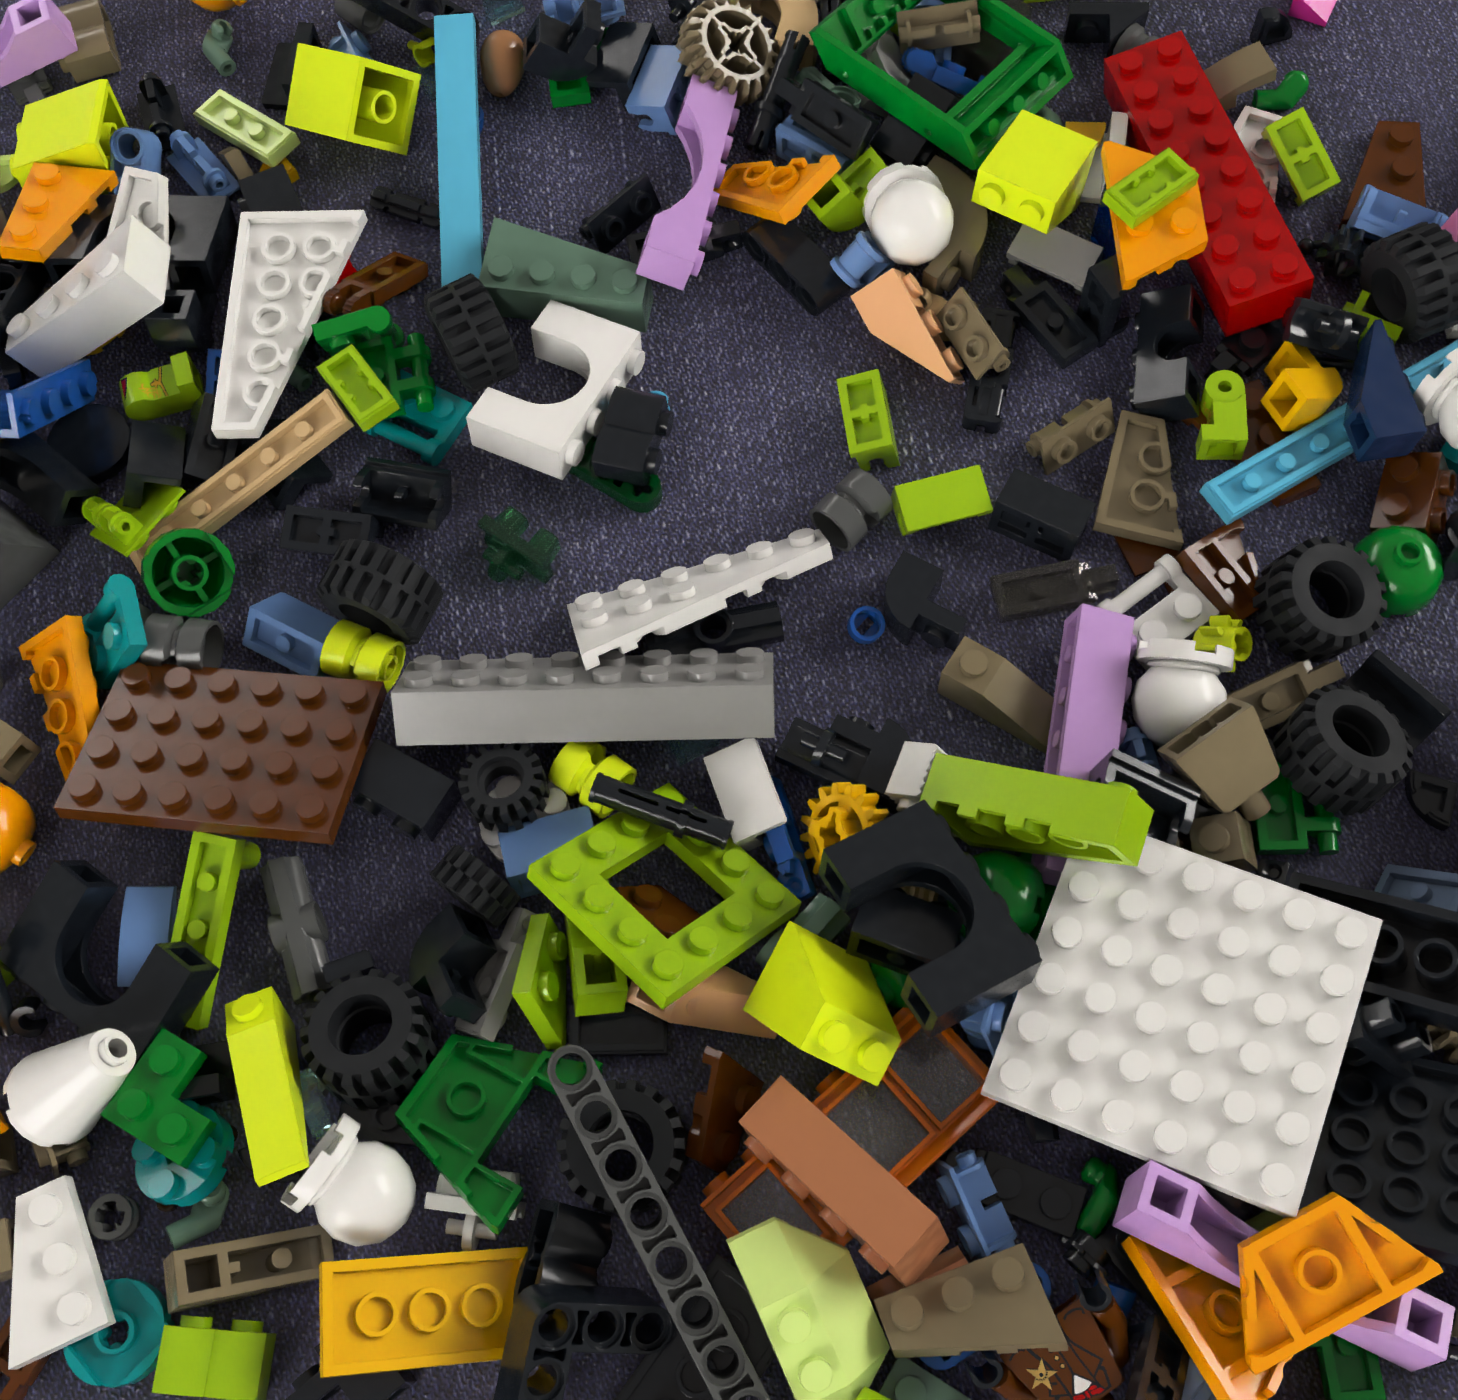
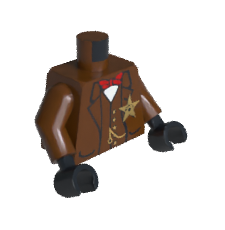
M1101 1269L1094 1270L1098 1284L1092 1288H1084L1080 1285L1078 1278L1074 1279L1073 1283L1077 1293L1053 1309L1067 1341L1068 1351L1048 1352V1348L1018 1349V1353L999 1354L1003 1362H999L993 1350L981 1351L987 1360L984 1365L974 1367L969 1361L964 1363L974 1384L981 1389L992 1388L1007 1400H1115L1110 1392L1125 1381L1123 1367L1130 1359L1127 1319L1111 1293L1104 1272Z

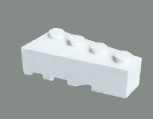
M131 215L26 311L15 315L6 328L8 339L5 353L40 378L79 361L164 304L171 247Z

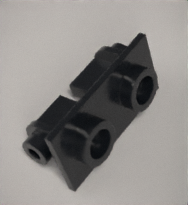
M147 72L142 75L139 81V88L142 93L137 94L144 130L153 132L159 138L163 153L172 150L169 139L171 133L176 130H186L175 85L165 86L162 79L155 73Z
M643 174L636 181L629 180L625 184L626 187L609 200L608 205L602 206L590 217L582 219V226L579 227L580 234L587 241L594 238L601 253L607 254L661 208L647 174Z

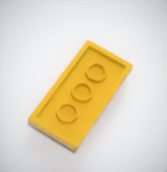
M528 1246L321 1262L319 1264L320 1378L502 1360L514 1305L513 1295L516 1278L522 1260L528 1251Z

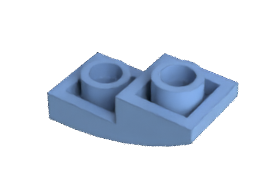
M177 886L126 887L119 936L117 987H130L155 944L171 942L177 914Z

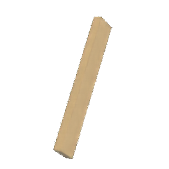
M328 388L181 499L174 512L168 517L161 519L149 532L147 542L140 549L132 551L129 555L139 574L141 575V561L148 546L161 534L177 528H197L213 534L355 426L334 393Z

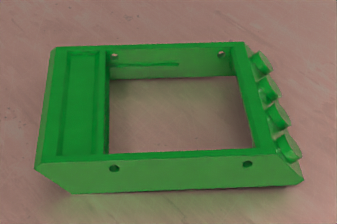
M846 0L809 32L827 71L971 170H976L981 166L1022 109L1036 114L1074 78L1060 40L1000 0H977L981 28L1014 49V51L947 113H944L861 56L866 49L897 23L896 12L911 10L922 0ZM940 0V1H942V2L945 3V4H948V3H954V2H960V1H966V0Z

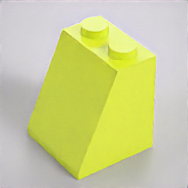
M298 43L285 125L407 156L421 74L361 56Z
M98 79L25 105L22 122H19L16 128L18 141L15 154H11L9 160L11 174L18 180L22 188L34 162L110 170L111 136L117 129L129 126L108 79ZM104 190L101 194H109V191Z
M1022 109L979 167L971 201L1044 234H1048L1078 207L1098 141Z
M789 920L742 1010L800 1050L878 1087L901 1042V1037L868 962L847 954L845 949Z

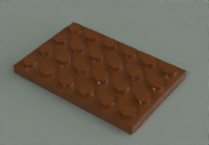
M136 661L134 664L120 670L53 808L59 817L63 819L333 845L387 691L384 683L381 681L203 667L200 670L178 667L175 664H162V666L144 665L142 662Z

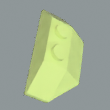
M772 1217L726 1239L794 1399L855 1400L864 1386L869 1388L890 1346L849 1250L842 1245L792 1226L788 1222L776 1217Z

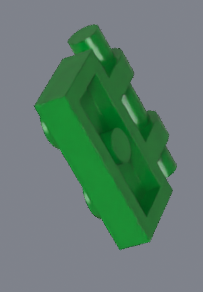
M421 333L409 334L407 337L408 346L397 348L392 335L356 343V350L400 407L399 410L385 419L406 415L404 400L412 398L416 399L418 411L430 412L434 409L433 397L436 395L435 380L430 377L428 368L432 362L430 348L425 345L424 336ZM410 367L413 377L401 380L400 369Z
M1277 762V764H1278V766H1279V769H1280V767H1281L1282 765H1281V763ZM1280 772L1278 778L1262 790L1271 804V809L1261 818L1251 821L1255 854H1305L1309 850L1307 836L1317 838L1320 855L1339 853L1337 836L1342 833L1340 819L1334 817V813L1326 811L1320 804L1317 806L1313 805L1314 817H1305L1302 799L1304 794L1301 792L1298 794L1291 787L1293 783L1289 778H1284Z

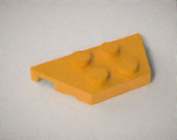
M1104 141L1101 157L1106 190L1156 155L1112 141ZM1198 180L1194 187L1134 229H1131L1110 209L1122 290H1130L1136 287L1137 281L1140 278L1154 271L1159 275L1172 268L1177 261L1188 260L1203 252L1206 248L1208 235Z
M1331 1192L1298 1210L1296 1217H1285L1237 1244L1245 1362L1250 1371L1256 1376L1444 1271L1440 1264L1424 1255L1339 1194Z
M1132 1235L1121 1243L1122 1247L1216 1399L1268 1400L1274 1396L1284 1377L1283 1367L1285 1363L1292 1360L1293 1355L1256 1376L1250 1371L1245 1362L1240 1288Z

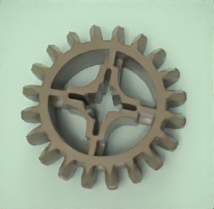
M727 0L703 1L690 11L687 19L680 26L678 32L680 37L675 46L681 51L677 62L687 66L684 77H692L693 74L700 76L699 81L704 84L711 80L715 82L713 88L718 91L724 85L728 87V92L732 95L737 90L734 108L742 106L744 103L748 106L750 103H754L760 96H763L778 58V54L775 53L778 42L770 39L773 28L764 27L762 24L763 15L756 17L751 13V4L742 8L738 0H730L729 2ZM731 49L732 52L726 56L725 53Z

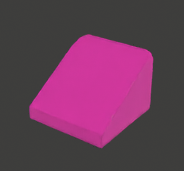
M1293 0L1288 15L1325 27L1337 0Z

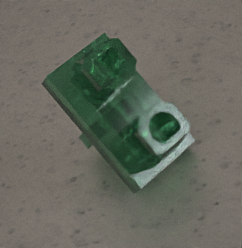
M508 506L495 519L485 514L477 523L478 527L485 531V544L490 546L483 552L482 558L490 562L487 572L488 577L498 583L510 576L519 581L523 577L524 572L527 571L546 584L554 575L550 563L561 548L559 539L545 528H540L529 542L525 541L520 536L529 527L528 520L512 506Z

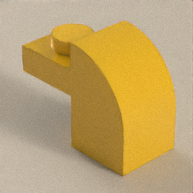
M1284 341L1264 369V372L1273 384L1260 401L1282 432L1298 431L1324 415L1342 392L1343 382L1335 367L1323 368L1308 348Z

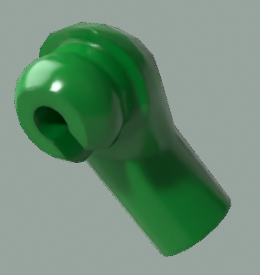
M1293 70L1284 76L1285 79L1277 89L1255 90L1252 107L1263 111L1292 109L1308 90L1309 78L1307 74L1303 71Z

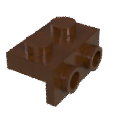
M1410 452L1406 456L1386 458L1369 527L1371 533L1376 529L1389 526L1412 527L1426 534L1437 545L1439 534H1445V525L1448 520L1445 508L1447 496H1453L1456 489L1455 471L1453 469L1449 470L1443 452Z

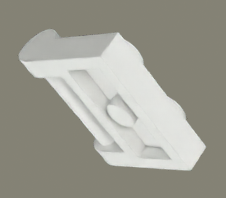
M1165 554L1155 561V568L1112 600L1106 598L1095 606L1123 614L1164 582H1167L1174 591L1134 620L1133 635L1137 637V646L1139 640L1149 643V638L1189 640L1194 636L1199 626L1209 625V617L1211 615H1219L1220 613L1183 573L1176 559L1169 554ZM1136 646V650H1135V653H1134L1135 659H1136V654H1137V646ZM1139 662L1146 671L1149 669L1146 664Z

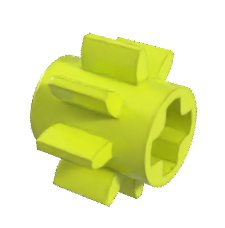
M1211 615L1209 617L1210 626H1199L1194 634L1193 641H1196V651L1215 653V646L1217 644L1232 648L1235 651L1233 670L1229 672H1235V661H1245L1251 654L1252 636L1246 627H1242L1243 621L1241 619H1231L1230 615Z

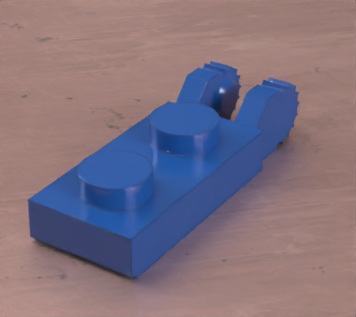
M907 47V50H903L904 53L901 54L900 65H903V69H906L908 72L910 71L912 74L917 72L933 83L963 96L985 78V76L980 75L978 82L964 77L967 68L944 59L942 66H939L933 53L922 50V48Z

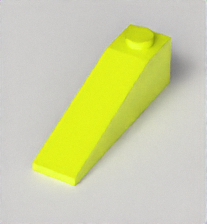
M272 986L255 993L243 995L237 1000L225 1004L227 1042L254 1179L259 1187L310 1167L295 1024Z

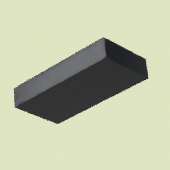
M626 1004L624 1012L575 1017L574 1005H570L569 1044L578 1045L586 1049L592 1057L668 1055V1022L633 1004ZM569 1053L571 1057H581L576 1053Z

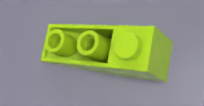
M564 914L575 1017L624 1012L628 994L626 974Z

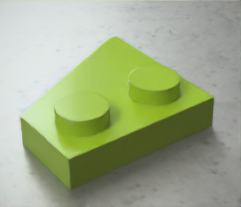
M543 913L534 914L530 917L511 994L546 1049L549 1050L558 1049L566 1045V958L568 945L565 934L559 931L550 914Z

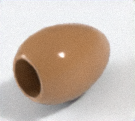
M509 30L491 32L485 38L480 50V71L483 82L488 91L496 97L503 98L514 92L524 74L523 42L517 34Z

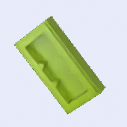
M1168 147L1107 189L1102 202L1131 229H1134L1194 187L1199 174Z
M350 344L316 367L322 378L363 432H366L400 409L396 400L353 344Z

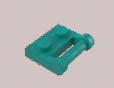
M401 369V380L413 377L412 374ZM435 386L436 395L433 397L434 409L432 411H418L416 399L412 398L404 400L406 415L397 417L434 435V438L427 440L390 422L391 418L382 420L365 433L373 437L380 435L421 455L422 461L432 466H437L467 424L466 416L473 408L471 402Z
M114 574L109 577L103 587V597L93 612L86 614L82 618L85 634L89 639V657L92 672H95L98 689H111L120 670L134 664L148 645L135 585L129 577L122 574Z

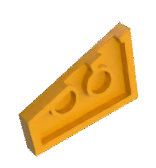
M834 154L822 155L819 160L820 163L810 164L807 163L805 157L792 158L788 165L775 167L771 160L733 164L725 172L720 188L714 187L713 191L720 193L717 205L786 225L801 213L804 205L841 169V166Z
M34 162L0 237L1 258L44 263L73 232L71 225L82 213L90 215L98 206L96 199L104 190L111 192L119 184L116 172L114 170Z

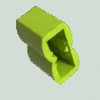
M181 1315L180 1325H164L152 1393L226 1400H266L277 1333L262 1332L264 1321L232 1319L231 1330L212 1328L213 1317Z

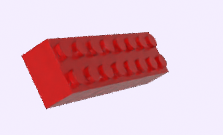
M1182 30L1104 58L1103 93L1112 111L1127 113L1126 139L1130 147L1156 156L1169 147L1190 167H1194L1199 174L1198 185L1208 242L1203 252L1191 257L1187 261L1225 337L1284 317L1286 309L1288 307L1292 308L1295 297H1303L1310 300L1315 277Z

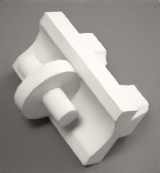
M492 1170L520 1186L519 1173ZM440 1173L436 1191L426 1193L424 1209L466 1214L465 1220L448 1218L445 1229L446 1234L462 1236V1251L476 1250L479 1239L497 1240L498 1235L493 1233L485 1223H482L478 1215ZM519 1202L509 1220L524 1218L526 1202Z

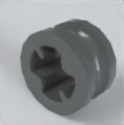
M115 1193L105 1194L96 1199L90 1207L87 1215V1225L91 1234L98 1239L114 1242L126 1240L139 1227L141 1209L138 1203L129 1196ZM116 1204V1210L124 1212V1219L122 1224H114L116 1230L113 1231L112 1225L105 1223L104 1218L107 1211L114 1212L112 1206Z

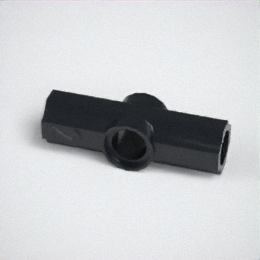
M777 601L730 610L722 609L667 635H656L650 632L645 637L648 651L663 649L670 651L671 655L690 654L695 649L710 648L716 650L717 654L732 653V651L746 647L783 642L784 632ZM710 629H720L725 632L717 639H709L704 636V633Z

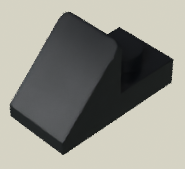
M1069 1L1064 26V43H1103V59L1113 55V50L1119 38L1129 26L1138 23L1145 28L1150 9L1149 2Z

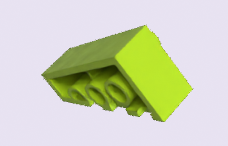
M941 753L935 754L920 801L926 800L935 814L939 813L946 819L952 833L970 846L1135 867L1138 866L1154 810L1137 795L1138 791L1125 783L1112 781L1108 782V784Z

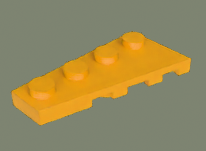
M70 615L63 616L18 647L22 660H31L35 673L31 675L29 680L34 694H43L48 707L47 712L42 716L47 731L57 734L60 744L55 754L65 782L100 713L97 699L98 686L92 672L89 657V639L85 634L82 616Z

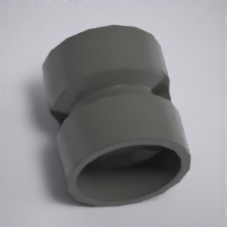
M859 468L851 470L835 486L837 494L829 492L809 511V516L816 529H820L830 544L845 552L852 550L867 535V526H876L893 510L892 499L883 485L870 473Z
M153 613L147 618L143 626L148 645L140 655L142 664L152 666L175 664L178 667L200 670L203 667H220L225 642L224 631L219 621L189 618L184 622L182 616Z

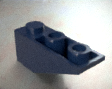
M1379 319L1373 322L1357 346L1358 354L1354 362L1343 424L1358 462L1406 456L1427 432L1425 417L1418 410L1410 390L1408 376L1403 373L1395 354L1394 342L1387 335L1383 322Z

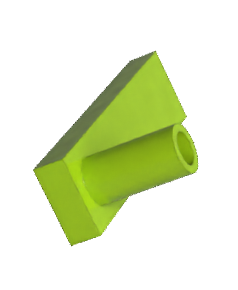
M193 831L171 942L186 941L219 969L239 872L244 869H252L260 862L261 851L257 844L226 834ZM219 971L185 1027L195 1030L208 1028Z

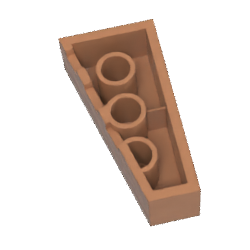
M782 1075L738 1121L749 1136L743 1142L744 1145L765 1165L773 1159L785 1171L780 1177L781 1180L803 1201L810 1195L822 1206L823 1209L819 1212V1216L841 1237L846 1232L854 1237L862 1245L858 1253L881 1275L888 1270L905 1288L911 1286L950 1242L937 1215Z

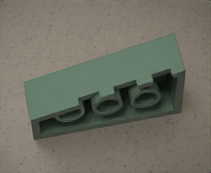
M494 217L479 280L490 294L501 317L536 320L549 301L554 300L634 330L647 332L653 303L651 279L635 274L638 264Z

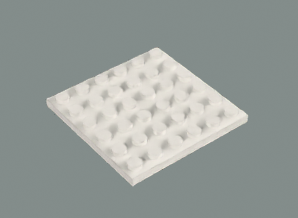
M1146 836L1137 867L1067 858L1036 941L1042 959L1041 965L1032 983L1018 990L982 1087L981 1095L1146 1162L1152 1160L1191 1180L1282 1217H1296L1383 920Z

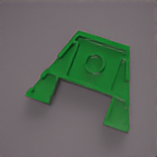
M451 1034L396 1111L395 1117L399 1126L493 1233L499 1235L523 1198V1187L482 1164L535 1085L557 1096L547 1073L548 1061L553 1052L543 1050L541 1054L514 1050L511 1044ZM559 1058L555 1072L562 1082L573 1084L583 1078L586 1072L585 1061L580 1062ZM594 1060L600 1073L602 1074L603 1063Z

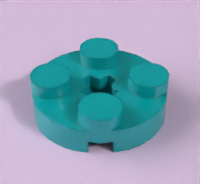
M192 1100L183 1101V1103L215 1122L217 1126L187 1169L174 1163L138 1139L135 1140L132 1146V1157L136 1160L135 1176L140 1190L147 1197L166 1206L176 1204L180 1207L191 1206L207 1197L219 1185L227 1171L226 1168L222 1167L227 1150L233 1153L234 1135L228 1121L211 1108L199 1105Z
M133 1278L104 1281L116 1321L122 1323L127 1321L129 1325L127 1331L128 1338L124 1344L122 1342L109 1344L107 1339L113 1332L111 1327L108 1326L64 1347V1356L68 1366L79 1379L87 1384L117 1388L137 1383L147 1377L157 1366L164 1325H175L171 1319V1314H168L167 1301L162 1293L150 1283Z

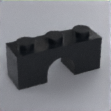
M1192 283L1142 293L1140 312H1136L1134 318L1138 344L1137 348H1134L1132 351L1135 384L1131 385L1129 389L1130 403L1133 410H1138L1143 415L1165 419V423L1199 417L1201 379L1187 357L1171 360L1173 355L1180 349L1189 345L1203 343L1205 306Z

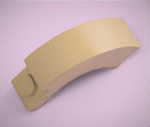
M738 0L740 7L743 8L751 4V13L763 15L776 25L777 32L774 40L778 42L775 52L778 55L784 42L786 31L793 30L799 32L793 49H795L797 41H800L802 34L808 37L810 43L806 48L798 71L809 66L815 67L818 51L809 34L818 25L819 17L815 0Z

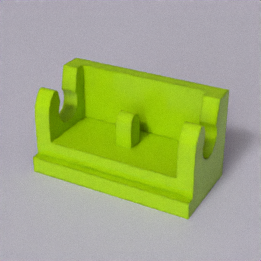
M1304 107L1297 109L1263 129L1264 131L1261 135L1264 141L1269 140L1297 195V198L1294 200L1298 207L1316 196L1319 197L1327 193L1341 182Z
M879 369L836 379L850 457H856L859 467L864 471H870V461L878 458L883 459L884 464L888 468L900 466L887 393Z
M980 464L894 486L890 496L902 536L974 516L987 515L993 511Z

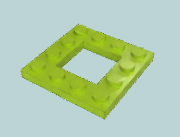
M669 782L653 791L655 794L683 804L685 800H688ZM619 811L531 863L527 878L662 1010L797 914L802 902L744 849L734 844L730 837L725 849L721 850L719 847L686 835L682 839L673 836L674 831ZM663 844L725 899L668 939L606 881Z

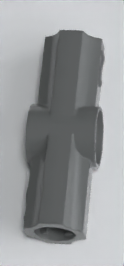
M298 855L292 857L282 856L267 861V864L260 868L272 915L267 919L268 930L276 952L283 958L293 1001L297 1004L316 1002L314 998L321 990L324 993H328L333 988L332 985L326 983L321 968L324 964L330 962L325 942L329 940L328 928L318 903L313 900L303 860Z

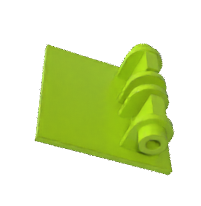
M144 482L141 509L123 506L124 496L116 505L106 502L100 497L93 496L84 501L82 514L85 519L95 526L89 533L92 537L128 557L132 551L140 549L147 542L149 532L161 519L168 517L174 512L178 506V500L186 491L179 486Z

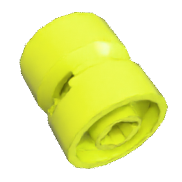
M342 619L332 627L325 639L320 655V668L323 673L336 678L381 681L384 683L388 693L396 683L403 668L406 647L402 641L379 632L372 635L369 628Z
M568 742L555 758L550 768L548 779L569 796L579 794V803L583 806H588L593 814L603 819L609 816L614 809L588 801L591 787L598 772L633 785L637 776V770L617 755L613 754L606 757V747L599 742Z

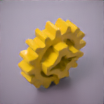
M851 782L832 783V787H820L818 789L819 798H812L807 801L812 813L811 815L801 816V821L808 826V832L801 834L800 840L809 842L810 848L806 850L804 855L806 859L814 858L816 860L812 871L815 875H818L823 849L882 821L889 814L888 809L876 808L879 795L877 793H866V785L851 784Z

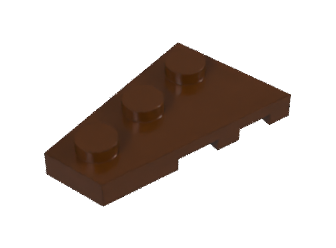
M1378 121L1337 230L1341 229L1342 224L1347 225L1366 184L1426 208L1420 122Z

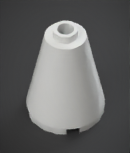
M105 1028L37 1051L23 1058L11 1069L3 1085V1095L7 1093L10 1107L6 1111L9 1122L22 1137L39 1146L52 1147L54 1144L71 1145L78 1142L95 1127L101 1118L100 1114L134 1067L136 1050L130 1038L119 1030Z

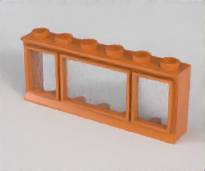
M903 1007L892 1017L901 1037V1042L878 1087L848 1072L842 1074L837 1068L815 1088L820 1096L812 1103L907 1188L999 1102L981 1095L989 1068L951 1027L929 1039L910 1009ZM748 1148L740 1156L745 1162L743 1166L732 1176L723 1171L702 1190L707 1198L700 1206L727 1239L772 1217L779 1218L792 1226L809 1231L842 1246H846L854 1239L848 1232L843 1237L837 1234L819 1216V1212L823 1207L810 1195L804 1201L799 1198L781 1180L780 1177L785 1171L773 1159L765 1165Z

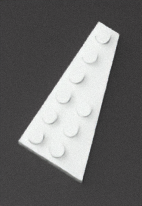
M364 210L241 212L211 431L217 439L260 438L313 332L311 325L317 323L323 311L322 300L326 291L332 290V287L336 285L368 221Z
M799 529L790 533L787 539L773 543L770 541H759L749 545L746 551L730 556L728 554L712 555L706 558L703 564L687 569L683 566L672 567L663 571L661 576L647 581L633 579L620 584L618 589L604 594L590 592L577 597L574 603L567 604V609L585 670L587 671L600 665L598 656L610 650L619 649L620 653L625 654L638 648L637 642L650 632L656 635H667L726 608L725 599L734 594L744 592V595L747 597L763 591L762 585L765 583V580L772 577L776 579H790L832 560L833 555L830 542L820 529Z

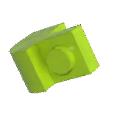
M870 147L840 175L836 173L806 204L829 230L844 232L853 229L866 221L862 213V207H864V199L868 192V183L880 170L888 166L875 150Z

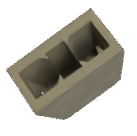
M1229 697L1157 750L1159 755L1186 783L1201 789L1200 798L1218 811L1225 814L1237 807L1245 820L1253 821L1261 818L1271 809V804L1261 789L1278 778L1280 769L1253 705Z

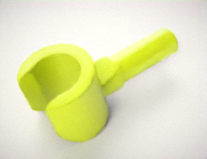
M433 36L421 42L408 41L407 47L412 50L416 62L421 67L425 68L435 63V53L431 48L434 45Z

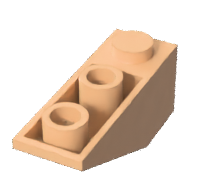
M891 268L850 296L871 334L948 383L960 385L965 382L960 373V370L964 368L962 360L953 347L947 348L939 335L944 331L942 324L931 309L926 311L919 299L923 295L922 288L911 273L906 275L903 271Z
M723 966L663 1010L631 981L626 1001L668 1023L775 1039L778 1035L742 1010L757 981L727 966Z

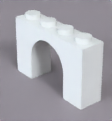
M550 300L531 326L535 357L580 374L587 380L585 386L573 397L554 404L530 403L487 387L466 416L473 446L563 480L571 467L577 466L582 460L585 446L591 437L599 434L604 424L607 407L615 387L626 388L633 375L637 376L642 370L645 352L642 351L640 331Z

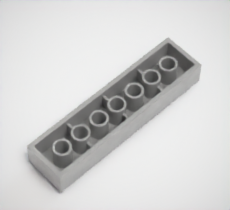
M756 647L741 648L736 653L717 654V651L714 649L700 648L691 651L690 654L671 655V652L668 650L655 649L649 650L643 655L625 656V654L617 650H610L598 656L600 665L586 671L582 657H579L578 653L570 651L558 652L546 658H533L532 654L523 652L509 654L502 659H487V656L484 654H467L460 657L459 660H441V657L438 655H422L408 663L391 691L396 745L775 738L773 652H764V650Z

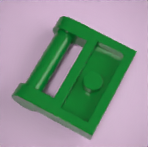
M379 305L311 325L316 342L331 356H334L350 344L356 347V343L392 335L397 348L402 347L405 343V334L401 327L394 324L388 310Z

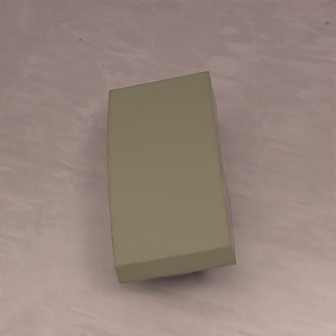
M1258 41L1221 59L1205 69L1204 73L1226 111L1236 107L1237 95L1275 81L1277 68L1261 42Z

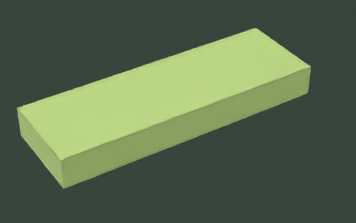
M221 89L193 113L200 125L271 168L277 166L301 143L295 132Z

